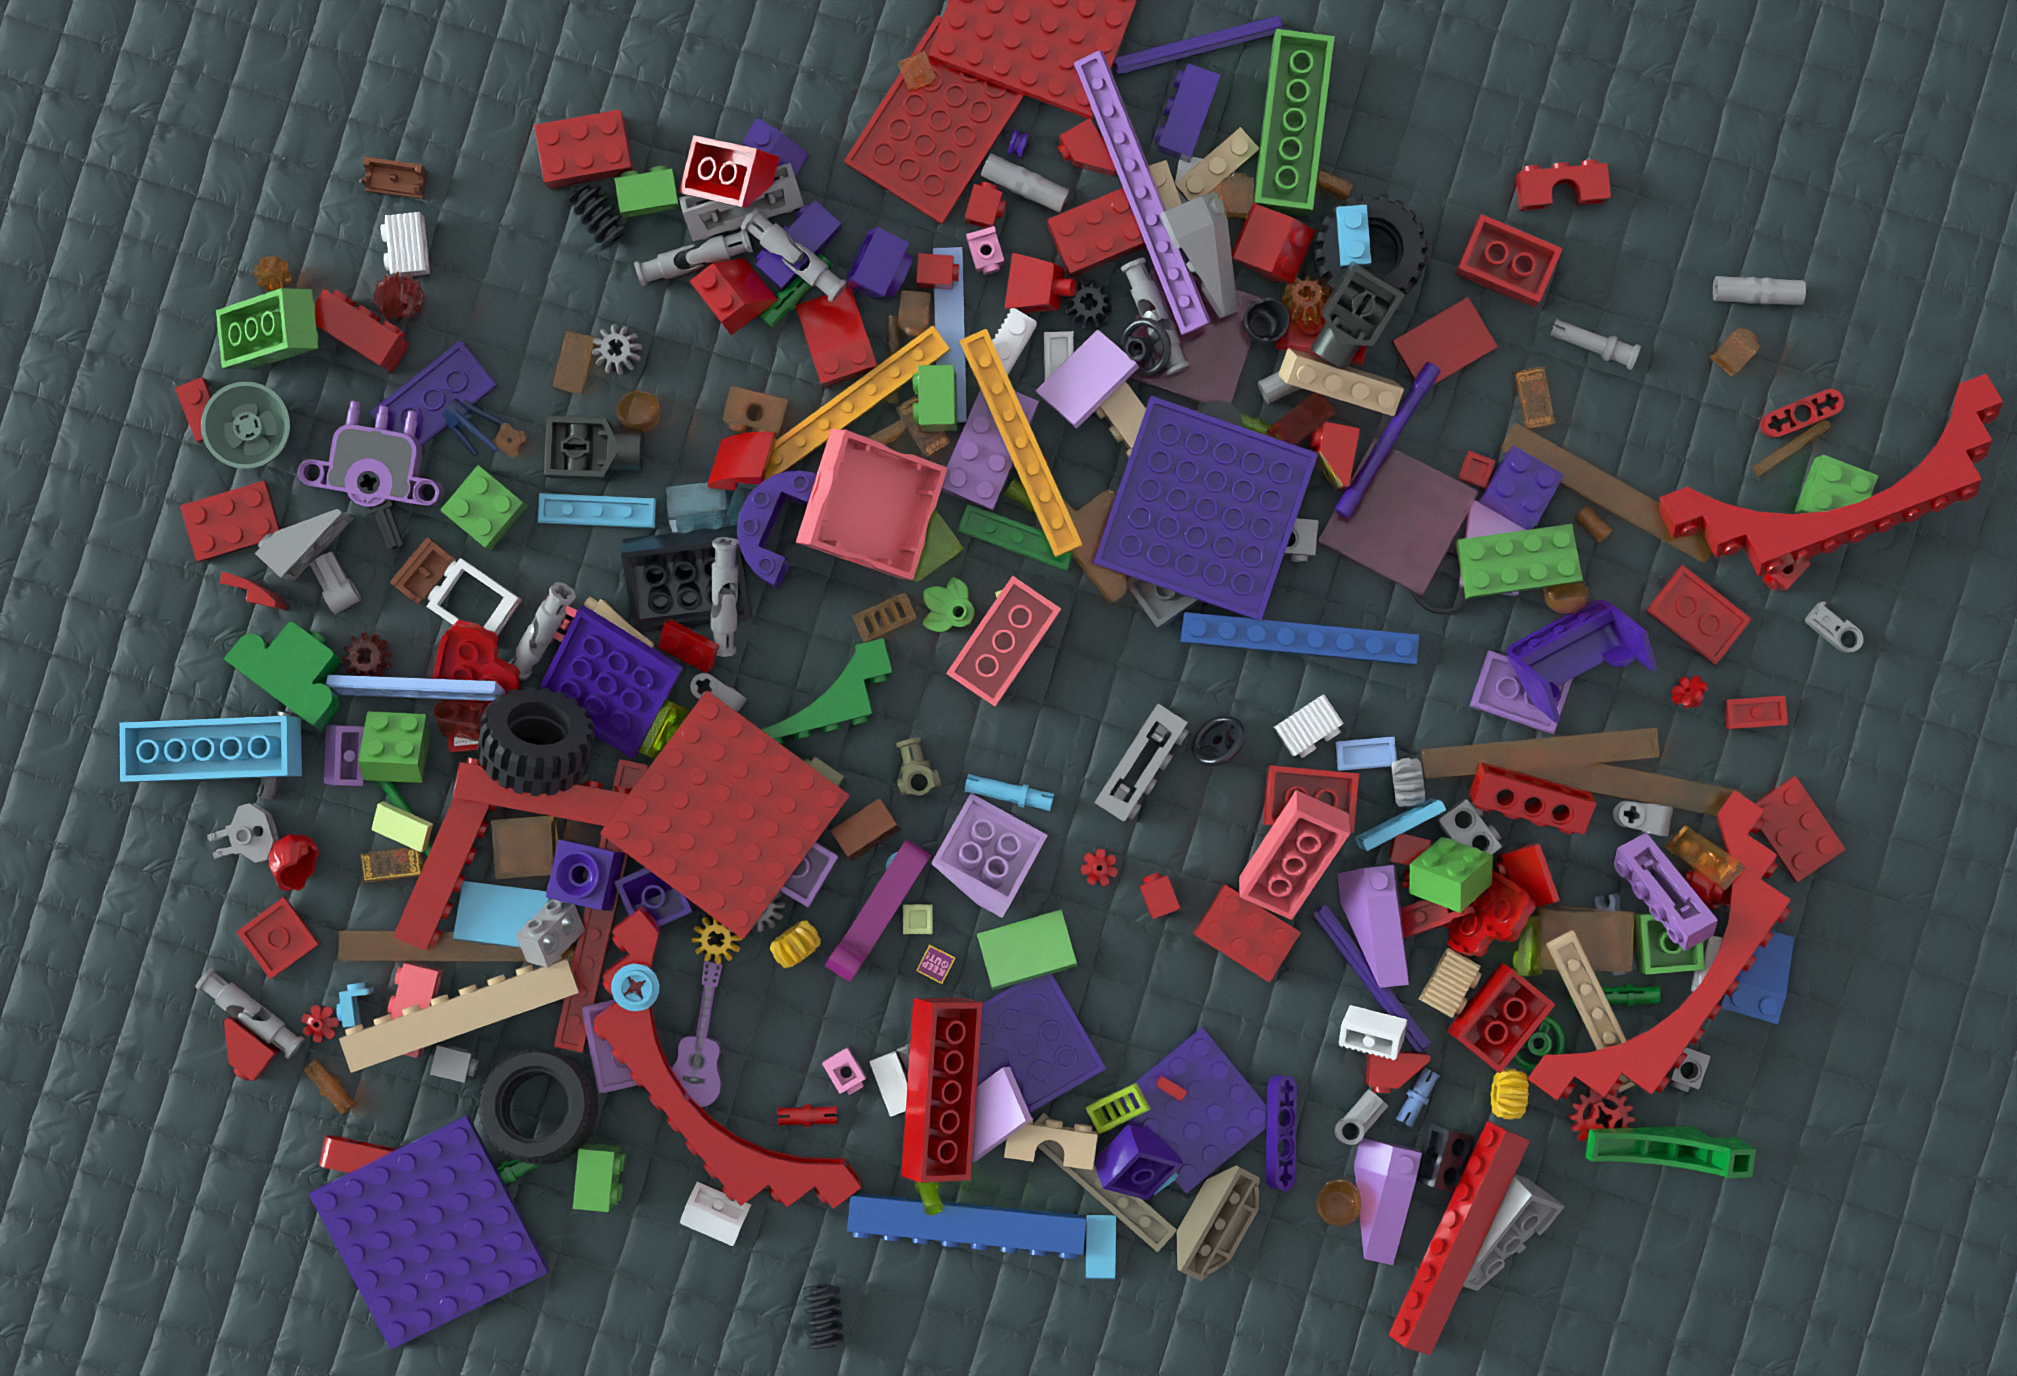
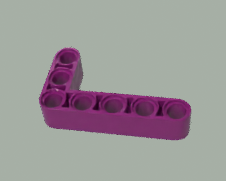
M908 839L905 840L849 931L825 964L826 968L851 982L931 857L930 853Z

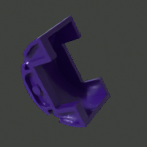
M788 471L766 479L749 494L739 515L738 541L746 562L758 576L778 590L782 585L790 562L786 561L785 557L765 548L786 498L807 507L817 476L815 473Z

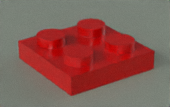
M287 897L281 898L236 931L270 979H274L320 945V942Z

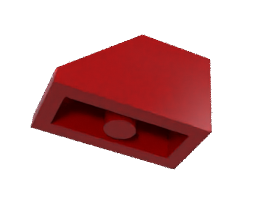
M1090 118L1060 135L1059 142L1061 145L1057 147L1066 162L1070 160L1073 166L1113 177L1118 175L1109 150Z
M232 1016L227 1017L224 1021L229 1064L235 1068L234 1073L245 1081L260 1079L281 1050L272 1043L267 1044L238 1019Z
M1399 1051L1397 1058L1392 1060L1391 1058L1386 1059L1385 1056L1381 1058L1380 1055L1375 1056L1373 1053H1368L1366 1084L1369 1087H1373V1092L1391 1093V1088L1399 1089L1430 1062V1054Z

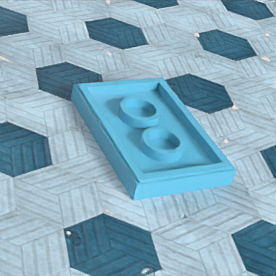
M1430 798L1424 801L1423 804L1416 805V807H1412L1356 836L1355 840L1359 848L1368 851L1446 811V808L1442 801Z
M464 881L460 894L453 939L521 949L516 934L550 901V898H546L547 891Z

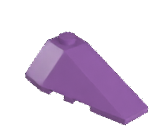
M1388 865L1338 873L1340 903L1379 988L1409 985L1396 867Z
M1365 1137L1358 1143L1354 1161V1173L1356 1177L1364 1259L1389 1265L1394 1264L1422 1155L1418 1149Z

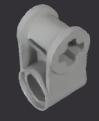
M708 673L698 674L692 679L690 689L692 694L699 700L706 691L700 694L698 692L699 686L696 683L698 680L704 681L706 678L711 681L709 683L710 688H712L710 693L737 713L747 700L746 697Z
M1622 801L1614 807L1613 819L1621 827L1668 837L1673 808L1651 803ZM1624 811L1634 813V817L1628 818L1624 816Z

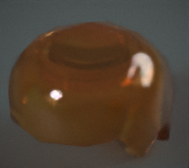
M634 390L624 395L616 405L618 420L627 430L642 431L644 433L652 430L660 419L661 408L656 396L646 391Z
M1584 579L1576 584L1543 588L1545 603L1551 610L1560 614H1572L1580 611L1589 600L1588 587H1585Z
M1343 1179L1327 1182L1317 1197L1316 1204L1319 1215L1327 1224L1335 1227L1350 1225L1359 1216L1362 1208L1360 1191L1353 1183Z

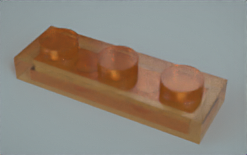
M1686 825L1665 846L1671 854L1724 890L1745 869L1738 860Z

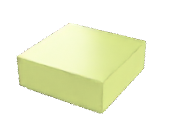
M903 904V934H933V904Z

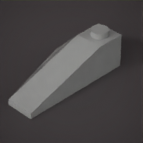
M1217 193L1203 195L1160 213L1176 250L1182 248L1189 259L1186 266L1190 272L1195 271L1203 281L1201 289L1218 317L1223 318L1238 312L1228 220L1225 215L1224 204L1218 198Z
M1514 1174L1463 1286L1478 1291L1504 1268V1260L1516 1251L1518 1254L1526 1248L1523 1243L1535 1232L1540 1236L1565 1206L1528 1178Z

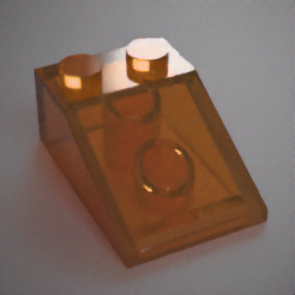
M1545 906L1538 909L1536 968L1558 970L1546 943L1573 930L1593 971L1631 972L1634 912Z

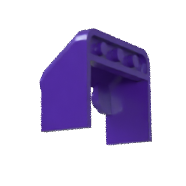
M1606 600L1592 601L1516 641L1507 649L1509 662L1532 703L1555 723L1561 721L1556 703L1561 698L1558 686L1596 665L1606 661L1612 666L1623 668L1638 660L1652 672L1657 669L1647 631Z

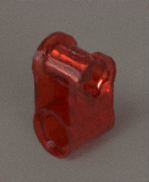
M452 699L439 701L434 706L433 713L440 733L447 737L452 736L479 741L481 719L487 705Z

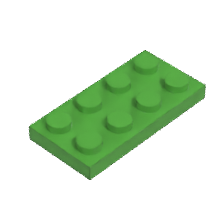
M1572 524L1458 539L1455 542L1466 599L1576 584L1583 581Z

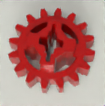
M1587 1088V1096L1581 1093L1577 1094L1580 1103H1571L1576 1112L1568 1115V1118L1576 1122L1570 1126V1129L1572 1131H1580L1576 1137L1580 1142L1587 1138L1586 1146L1589 1135L1586 1130L1614 1128L1616 1121L1619 1119L1620 1122L1617 1128H1629L1627 1123L1635 1121V1118L1627 1115V1112H1630L1633 1107L1631 1105H1623L1627 1099L1625 1095H1620L1616 1098L1617 1092L1613 1097L1608 1094L1605 1099L1611 1100L1616 1106L1607 1108L1601 1101L1602 1097L1590 1088ZM1589 1104L1590 1108L1588 1110V1113L1586 1116L1583 1117V1112ZM1600 1111L1607 1115L1603 1119V1125L1595 1121V1119L1599 1118Z

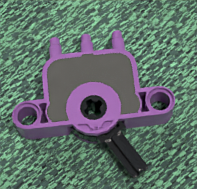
M351 401L346 425L340 427L334 433L329 462L314 459L303 461L298 468V476L304 484L347 492L348 496L355 503L365 507L368 515H375L387 549L393 550L403 545L402 537L391 511V508L396 506L395 501L436 506L444 500L445 489L436 480L419 477L422 446L415 437L417 412L408 411L404 433L386 430L389 417V408L386 406L379 407L375 428L359 426L360 403ZM317 465L320 469V476L317 480L313 481L309 476V470L312 466ZM370 478L377 479V483L373 484V488L367 487V483L371 481ZM427 485H432L435 489V496L430 501H427L423 495V490Z

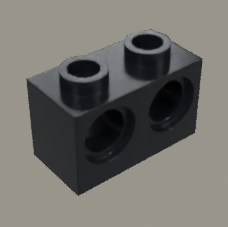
M1430 1123L1422 1149L1416 1181L1433 1188L1455 1192L1467 1166L1475 1136L1453 1128Z

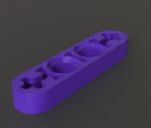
M1279 1074L1274 1075L1269 1080L1267 1088L1266 1182L1271 1189L1288 1191L1295 1182L1297 1085L1291 1076ZM1283 1110L1285 1113L1284 1123L1280 1125L1278 1117L1280 1112ZM1283 1140L1284 1151L1279 1155L1278 1144Z

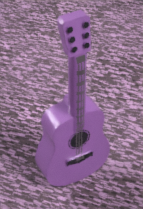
M711 961L704 962L702 985L704 986L696 1035L686 1036L680 1041L678 1058L672 1067L687 1093L700 1107L713 1103L722 1090V1077L718 1066L721 1045L717 1040L707 1037L715 987L718 986L723 965L722 963L716 964V962Z

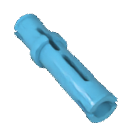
M968 774L964 792L1017 803L1018 807L1024 808V806H1029L1049 812L1051 810L1054 793L1029 788V785L1025 784L1023 786L1013 785Z

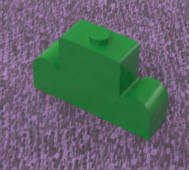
M289 622L271 645L257 634H246L237 641L224 658L231 666L320 732L324 730L340 708L339 697L324 684L327 681V676L332 675L340 665L341 659L325 646L327 640L314 630L309 634L294 622Z

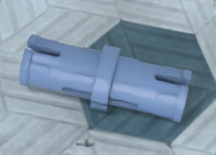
M1426 1067L1422 1068L1423 1070L1412 1090L1408 1089L1406 1094L1409 1096L1398 1116H1396L1397 1120L1403 1122L1408 1112H1410L1405 1121V1124L1413 1127L1423 1105L1428 1104L1429 1099L1427 1097L1440 1075L1432 1072L1426 1082L1431 1072Z

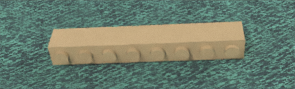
M560 956L549 968L542 966L534 969L532 964L515 970L517 975L505 979L504 974L487 980L488 986L477 989L476 984L459 990L460 995L451 999L448 998L447 994L430 1000L431 1006L420 1009L419 1004L403 1009L402 1016L393 1019L391 1014L373 1020L375 1025L365 1029L362 1024L346 1029V1035L342 1036L339 1040L350 1072H355L579 993L580 988L569 957L562 959Z

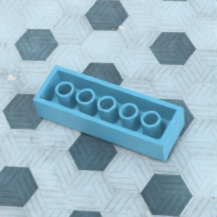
M269 716L119 723L120 782L302 776L301 717Z

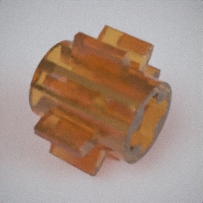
M274 255L261 258L260 265L254 266V277H257V286H262L265 290L271 292L284 288L285 282H291V271L288 270L287 261H283Z

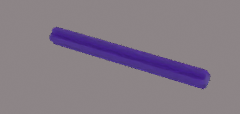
M1274 16L1115 57L1113 62L1116 73L1120 75L1275 35L1276 29L1283 30V23L1280 16Z
M1323 905L1313 913V917L1388 1015L1407 1020L1405 1038L1417 1053L1425 1050L1430 1044L1428 1038L1390 988H1379L1364 954L1328 906Z

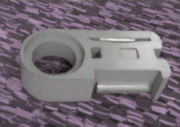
M1827 602L1818 603L1805 618L1807 625L1843 653L1855 652L1863 644L1862 632L1849 620L1842 621L1825 606ZM1845 631L1852 632L1856 637V643L1851 648H1847L1841 643V636Z

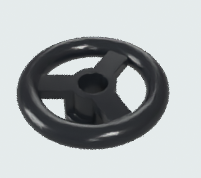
M1138 318L1129 323L1124 329L1121 336L1120 349L1133 361L1144 360L1145 367L1138 365L1139 368L1134 373L1141 376H1153L1160 373L1167 366L1171 356V341L1167 331L1159 322L1150 318ZM1139 327H1149L1154 330L1145 338L1131 336ZM1161 339L1163 347L1162 356L1155 365L1152 353L1155 343Z
M1228 715L1218 716L1206 722L1197 731L1193 739L1192 752L1195 759L1205 766H1219L1230 761L1240 751L1245 740V728L1242 722ZM1224 724L1218 733H1215L1212 737L1204 738L1211 729ZM1233 728L1236 729L1235 741L1229 736ZM1210 747L1217 757H1206L1202 754L1201 749Z

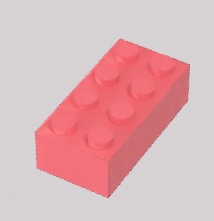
M1012 576L946 674L996 707L1062 609Z
M1296 790L1239 876L1240 897L1292 920L1350 835L1349 814Z

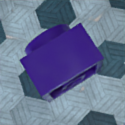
M879 227L868 231L845 278L848 281L846 286L872 299L885 295L893 298L903 283L913 259L912 255L905 252L909 242Z
M559 839L546 898L597 910L612 911L617 891L614 881L620 878L625 853L571 840ZM585 869L588 871V879L586 881L583 879Z

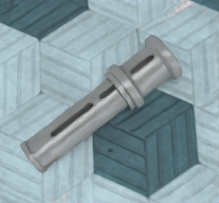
M1557 318L1550 333L1551 337H1556L1602 354L1601 358L1605 361L1611 359L1622 363L1629 370H1632L1641 348L1637 344L1632 346L1618 341L1616 336L1606 338L1560 321Z

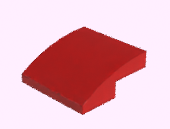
M749 432L721 439L707 484L708 488L737 490L739 483L757 485L762 483L765 479L775 446V433Z
M221 572L219 583L248 590L245 601L288 611L289 604L269 588L255 581Z

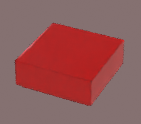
M1468 451L1457 479L1486 489L1496 461Z
M1160 1074L1155 1082L1158 1088L1179 1101H1182L1187 1093L1185 1088Z

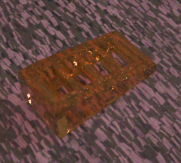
M906 592L852 616L864 643L917 620ZM899 602L906 615L903 619L900 618L895 606ZM890 607L896 622L890 624L884 610L885 608ZM878 611L885 625L881 629L874 616V613ZM867 616L874 629V632L870 634L863 620Z

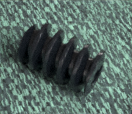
M587 185L572 194L567 203L570 206H575L573 212L576 215H582L580 218L581 223L588 225L587 231L590 234H595L594 241L602 243L601 250H605L623 237L629 225L627 223L620 226L617 224L622 215H611L615 209L613 204L607 207L604 206L609 198L607 195L598 198L597 195L602 189L601 186L591 188V186Z
M830 1284L804 1287L803 1289L811 1291V1294L804 1297L803 1301L812 1303V1306L805 1309L804 1313L813 1315L812 1319L805 1321V1325L814 1327V1330L806 1333V1337L815 1338V1342L807 1345V1348L823 1349L836 1346V1344L844 1340V1335L837 1333V1331L843 1328V1323L835 1321L842 1316V1311L834 1309L841 1305V1299L832 1297L840 1293V1288Z

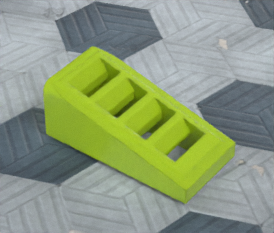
M1136 1082L1091 1103L1086 1107V1110L1096 1130L1101 1134L1150 1110V1107ZM1133 1092L1140 1105L1139 1108H1135L1128 1095L1129 1093ZM1119 1098H1124L1130 1112L1125 1111ZM1114 1101L1121 1116L1117 1117L1111 1102ZM1105 1105L1112 1120L1108 1121L1102 1106Z

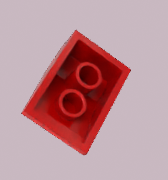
M850 287L845 288L833 302L828 300V295H824L795 305L823 388L862 376L877 367Z

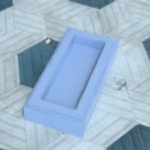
M1395 737L1335 742L1338 771L1392 766L1394 761H1397Z

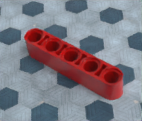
M325 1135L319 1166L350 1173L396 1150V1148L339 1136Z

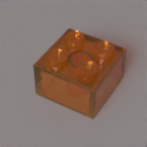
M537 816L491 820L495 879L551 875L558 845L556 817Z

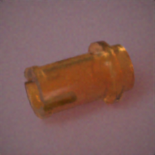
M1325 169L1321 170L1316 181V187L1338 196V200L1341 198L1346 200L1354 184L1349 182V178L1344 180L1325 171Z
M1586 505L1575 516V519L1578 521L1577 524L1579 526L1582 524L1600 543L1613 529L1594 513L1596 509Z

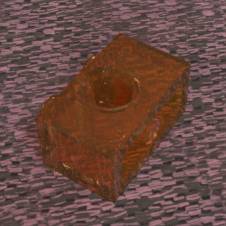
M731 386L722 420L729 424L728 429L745 433L747 428L757 432H774L775 436L782 437L790 402L788 399ZM754 407L762 408V418L759 421L749 420L748 412Z

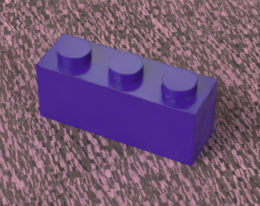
M1189 63L1186 66L1185 72L1179 70L1174 83V87L1179 89L1175 99L1169 97L1164 114L1169 117L1165 126L1159 125L1154 139L1155 142L1159 143L1157 152L1190 163L1218 86L1220 74Z
M816 200L811 205L806 203L796 214L798 219L792 226L787 224L783 227L793 240V243L802 244L816 256L843 229L841 223ZM764 248L757 256L759 261L756 263V266L783 292L798 275L785 265L782 260L783 256L770 253ZM804 252L803 259L794 266L803 271L810 263L808 255Z

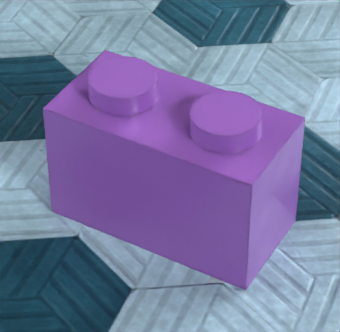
M326 726L325 784L363 786V776L358 763L364 732L363 726Z

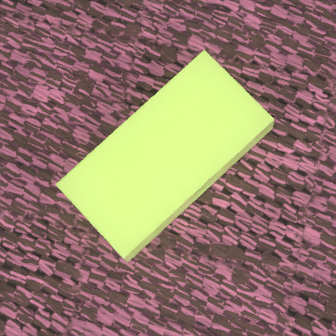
M382 801L377 805L371 830L419 852L427 850L433 823Z

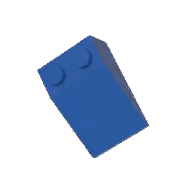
M1771 931L1774 933V936L1767 946L1763 948L1759 945L1753 953V956L1757 959L1749 971L1741 970L1736 977V980L1740 982L1730 997L1724 994L1718 1004L1723 1006V1009L1778 1024L1787 993L1794 937Z

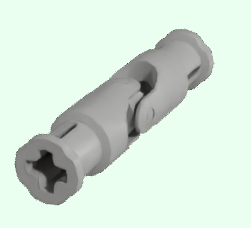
M758 208L750 212L740 228L743 231L748 230L760 240V245L770 253L783 256L782 260L785 265L812 287L816 285L829 296V301H835L845 289L848 281L845 279L841 280L828 270L829 266L805 246L797 242L793 243L788 233L778 224H772L764 218ZM805 252L810 259L808 268L802 271L794 265L803 259Z
M741 229V232L726 237L719 235L709 238L700 248H697L698 245L692 244L658 254L656 259L644 263L634 262L641 286L645 287L648 282L660 278L667 280L693 272L704 266L702 262H723L730 260L731 256L740 253H753L747 230L743 231ZM742 241L740 245L729 247L730 244ZM686 250V260L690 267L693 268H678L675 264L676 255Z
M1143 257L1125 264L1121 270L1127 274L1132 286V296L1142 318L1156 320L1165 328L1169 335L1171 356L1165 371L1167 376L1190 367V362L1184 358L1179 346L1181 343L1173 322L1169 318L1168 311L1155 281L1150 279L1144 265L1146 260ZM1150 302L1155 306V310L1150 311ZM1147 327L1148 333L1150 335L1154 330L1152 328ZM1159 339L1154 347L1156 352L1162 356V341Z
M720 537L713 540L712 545L715 548V562L712 564L713 605L711 611V630L713 631V642L719 644L716 656L727 657L734 655L737 651L734 645V632L737 630L736 602L738 598L739 565L736 563V549L739 547V541L735 538ZM727 583H730V589H726L722 586Z
M556 582L550 587L548 599L541 603L534 620L528 626L516 648L515 657L508 662L518 667L520 670L519 679L521 681L527 680L531 676L533 665L539 662L553 634L565 617L567 605L573 602L576 597L574 590L565 583Z
M213 967L209 968L197 982L195 988L208 993L215 999V1003L232 1017L238 1019L267 1044H274L285 1053L287 1059H290L304 1043L305 1038L302 1036L298 1037L288 1030L282 1020L253 1000L233 982L228 983L216 974V970ZM257 1016H259V1017L262 1019V1021H258V1020H254V1019H255Z

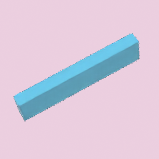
M539 493L538 523L656 529L657 499Z

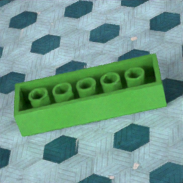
M1276 29L1271 53L1253 204L1279 213L1310 216L1313 211L1335 36Z

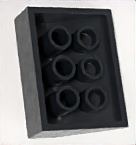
M738 525L623 539L621 558L633 624L638 632L661 630L664 623L670 619L685 627L711 623L713 605L712 564L715 562V548L712 546L713 540L720 537L738 540ZM739 546L736 549V563L739 565L736 610L737 620L751 619L745 561ZM727 583L722 587L730 589V583Z

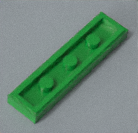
M968 503L957 532L1066 572L1075 551L1073 549L1055 557L1044 531Z

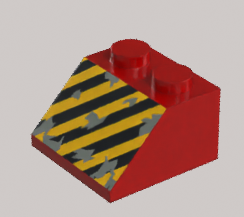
M1324 422L1320 427L1316 428L1315 432L1312 431L1309 449H1314L1313 452L1318 453L1316 463L1334 490L1342 492L1350 485L1360 428Z

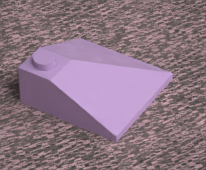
M970 793L931 864L976 904L1003 918L1048 835Z

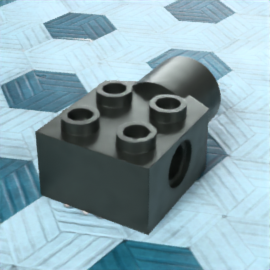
M1351 261L1320 311L1326 323L1310 349L1332 364L1346 370L1360 345L1374 346L1405 296L1404 292Z
M547 416L544 475L548 478L608 481L613 471L642 472L645 456L643 431L614 430L606 418Z

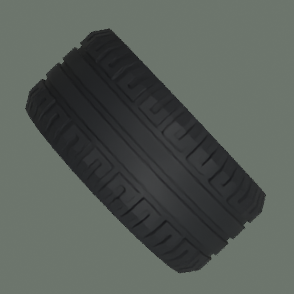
M528 1049L512 1054L511 1057L508 1056L506 1060L501 1061L500 1065H497L495 1070L490 1073V1076L486 1079V1084L484 1083L483 1085L484 1089L481 1090L479 1116L481 1117L480 1121L483 1124V1130L486 1131V1136L489 1137L490 1142L499 1151L524 1163L545 1165L565 1160L566 1157L569 1158L587 1142V1138L590 1137L591 1131L594 1129V1123L596 1124L598 1098L596 1097L597 1093L594 1090V1084L591 1083L592 1080L576 1062L555 1051ZM543 1075L553 1076L564 1086L568 1096V1112L563 1124L553 1134L542 1139H526L514 1128L510 1118V1103L513 1095L520 1085L528 1079Z

